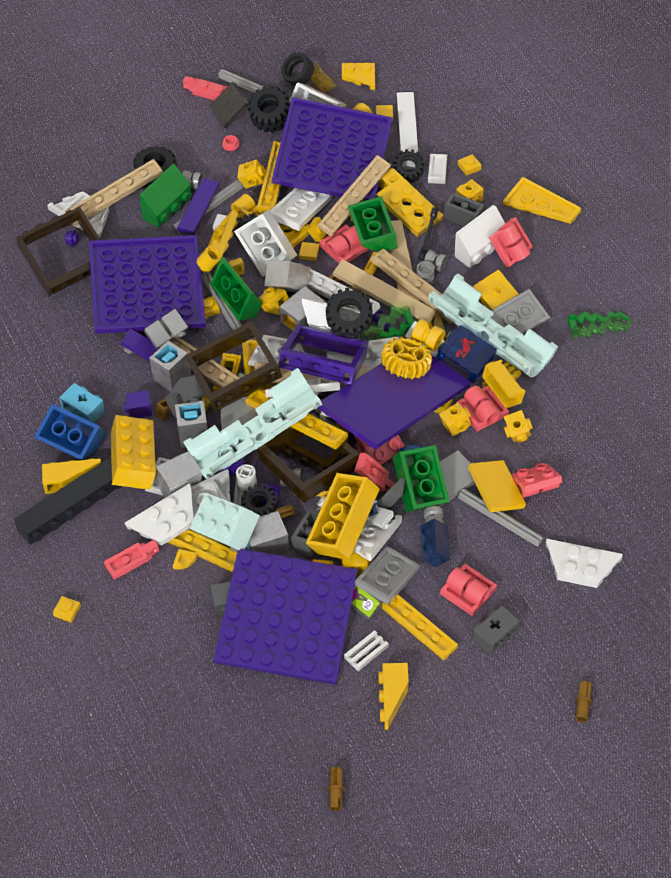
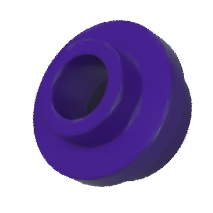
M75 229L66 231V244L75 247L79 243V233Z

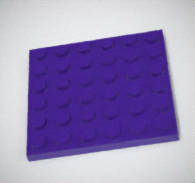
M292 97L271 183L342 197L377 155L384 159L392 117ZM378 183L362 201L375 198Z
M197 235L89 241L95 334L128 332L130 328L136 332L144 331L145 328L157 320L161 321L163 316L174 309L177 310L188 326V329L206 328L200 267L197 264V258L199 257Z
M245 549L238 550L213 662L336 685L357 569Z

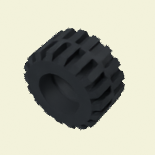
M269 85V88L263 86L261 90L257 89L255 94L252 93V99L248 100V111L253 125L257 126L260 131L263 129L266 133H268V130L274 133V130L280 131L281 127L285 128L290 108L289 97L285 94V91L283 89L280 90L277 86L273 88V86ZM268 106L278 107L271 113L262 112Z
M147 147V149H142L141 152H138L133 159L134 170L152 159L157 162L163 172L172 164L177 166L175 154L165 147ZM154 179L153 181L149 182L148 184L142 186L143 189L145 190V189H146L148 186H150L156 179Z
M345 288V291L340 289L337 291V294L333 293L331 295V300L328 299L326 306V320L328 327H331L333 333L336 332L339 337L343 335L345 339L353 336L354 339L357 338L358 334L362 336L364 331L369 329L372 323L373 310L372 303H370L368 296H364V292L360 291L359 293L356 288H353V291ZM346 305H352L359 309L360 316L356 320L348 322L338 316V311Z

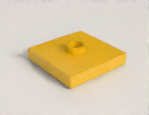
M499 269L473 286L482 294L480 300L489 310H493L519 295Z

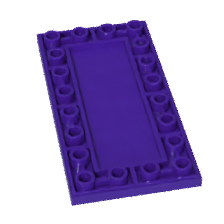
M431 355L430 369L425 376H420L419 379L414 377L413 380L409 377L404 379L402 376L397 377L396 374H391V371L386 370V366H383L381 363L354 380L352 385L347 384L321 401L322 405L317 408L376 450L470 388L472 382L433 355Z

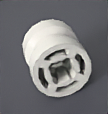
M246 464L238 467L236 476L239 489L241 491H248L249 486L253 489L254 485L257 484L255 468Z

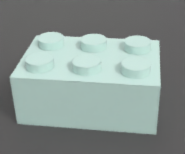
M205 493L189 529L240 550L246 548L260 515Z

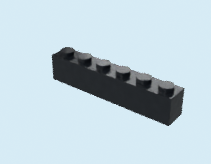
M111 457L14 518L18 532L29 545L41 540L49 532L58 529L66 521L72 520L83 510L89 509L94 503L106 498L108 494L122 487L112 485Z

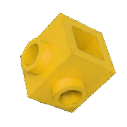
M256 159L239 165L237 178L247 189L263 184L266 170Z
M472 179L456 189V194L479 203L483 201L484 189Z
M274 287L267 288L259 297L262 309L267 313L280 315V306L289 299L286 290Z
M458 402L439 414L442 424L452 437L471 426L470 412L466 407L462 408Z
M522 410L504 416L507 424L504 427L507 438L511 437L513 442L517 441L520 443L526 441L531 436L530 430L533 427L530 419H525Z

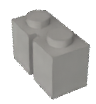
M176 309L163 316L161 321L157 320L144 329L145 334L156 350L161 348L167 341H171L174 338L178 340L187 334L185 331L188 329V326Z

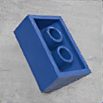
M52 404L34 438L77 459L85 460L99 449L107 432L99 425Z

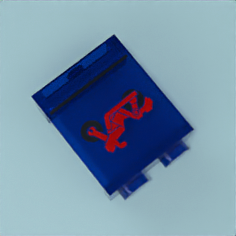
M460 325L457 330L453 329L448 336L449 340L439 346L437 350L439 352L438 359L441 361L445 356L470 372L468 380L475 383L484 372L486 364L492 362L495 358L497 348Z

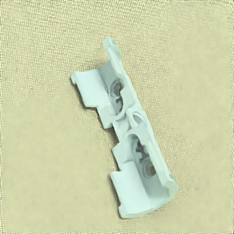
M460 274L454 276L452 282L441 296L435 291L429 294V302L443 311L448 319L463 330H469L475 340L485 347L488 346L489 350L506 362L508 361L516 369L522 370L529 377H534L540 373L558 349L556 344L547 342L531 329H528L527 333L523 335L510 324L502 327L491 319L495 313L478 302L482 294L466 283L464 277Z
M298 368L291 372L292 375L270 389L273 398L255 409L258 413V416L244 425L237 420L220 432L214 425L196 438L191 439L190 437L183 442L200 467V471L206 480L217 471L227 468L251 451L264 445L276 435L304 418L311 410L317 409V407L322 405L320 399L314 394Z

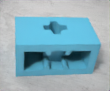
M75 383L59 397L62 409L92 423L105 412L104 402L101 397L91 394L85 387H80Z

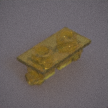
M313 62L314 73L310 80L319 90L325 93L337 87L332 78L328 77L319 67V64Z

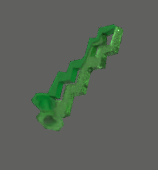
M391 306L389 317L380 314L378 325L376 327L370 325L369 329L364 331V335L370 337L371 332L375 333L374 340H378L381 337L392 338L394 334L399 338L402 337L415 321L410 312V307L398 308ZM403 312L407 321L406 324L400 322L399 330L389 327L388 333L383 331L385 322L394 325L395 318L401 319V313Z
M585 311L578 316L570 314L567 319L568 325L571 328L572 338L581 335L588 339L592 332L602 336L606 328H610L616 333L619 328L627 332L633 322L630 320L626 325L622 324L620 318L628 321L630 317L620 311L617 314L610 311L607 317H603L596 312L591 316ZM584 319H586L591 323L588 329L584 325L581 329L577 325V322L582 324ZM596 320L602 323L600 327L594 324Z

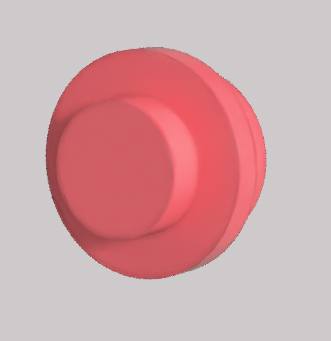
M228 135L224 138L222 146L227 151H234L239 147V140L233 135Z

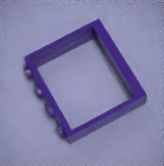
M297 324L280 350L278 366L279 368L291 371L298 368L304 374L352 385L367 357L369 341L358 338L353 339L350 336L349 339H345V336L339 337L337 333ZM300 336H303L304 340H300L298 338ZM299 343L354 356L351 363L293 349ZM345 373L350 374V378H346Z

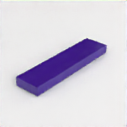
M202 179L177 227L178 232L195 235L220 186L219 182Z

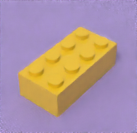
M115 415L111 429L112 485L151 490L156 474L153 420Z
M336 473L306 544L319 555L349 560L380 489L367 477Z

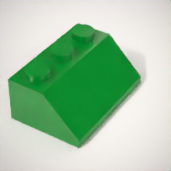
M172 164L139 195L142 219L157 228L166 223L192 197L191 185L176 165Z
M382 196L348 205L362 247L376 252L383 248L386 251L398 248L396 233Z
M221 257L210 285L239 321L257 317L262 303L225 257Z
M436 445L401 451L392 456L398 480L401 478L405 480L402 499L406 513L425 510L427 507L439 506L450 502Z

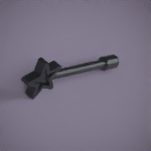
M436 207L431 209V218L424 244L418 256V259L424 261L425 255L428 252L432 227L438 214V208Z

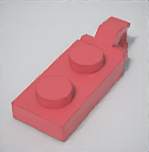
M187 76L183 79V88L189 89L193 95L222 103L229 93V87Z
M360 453L354 471L362 477L370 479L380 491L387 492L395 484L389 479L390 472L367 453Z
M155 540L147 544L136 543L105 560L104 566L115 580L152 559V556L159 552L158 544Z

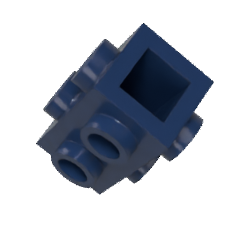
M435 518L421 525L422 561L437 567L450 560L448 525Z

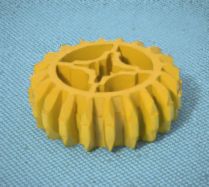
M400 337L399 339L393 338V340H389L385 344L381 360L382 365L386 366V370H390L391 374H396L397 377L402 376L404 379L409 377L413 380L414 377L419 379L420 376H425L430 369L432 356L431 351L427 350V346H423L422 342H416L415 339L411 340L409 337L407 339Z

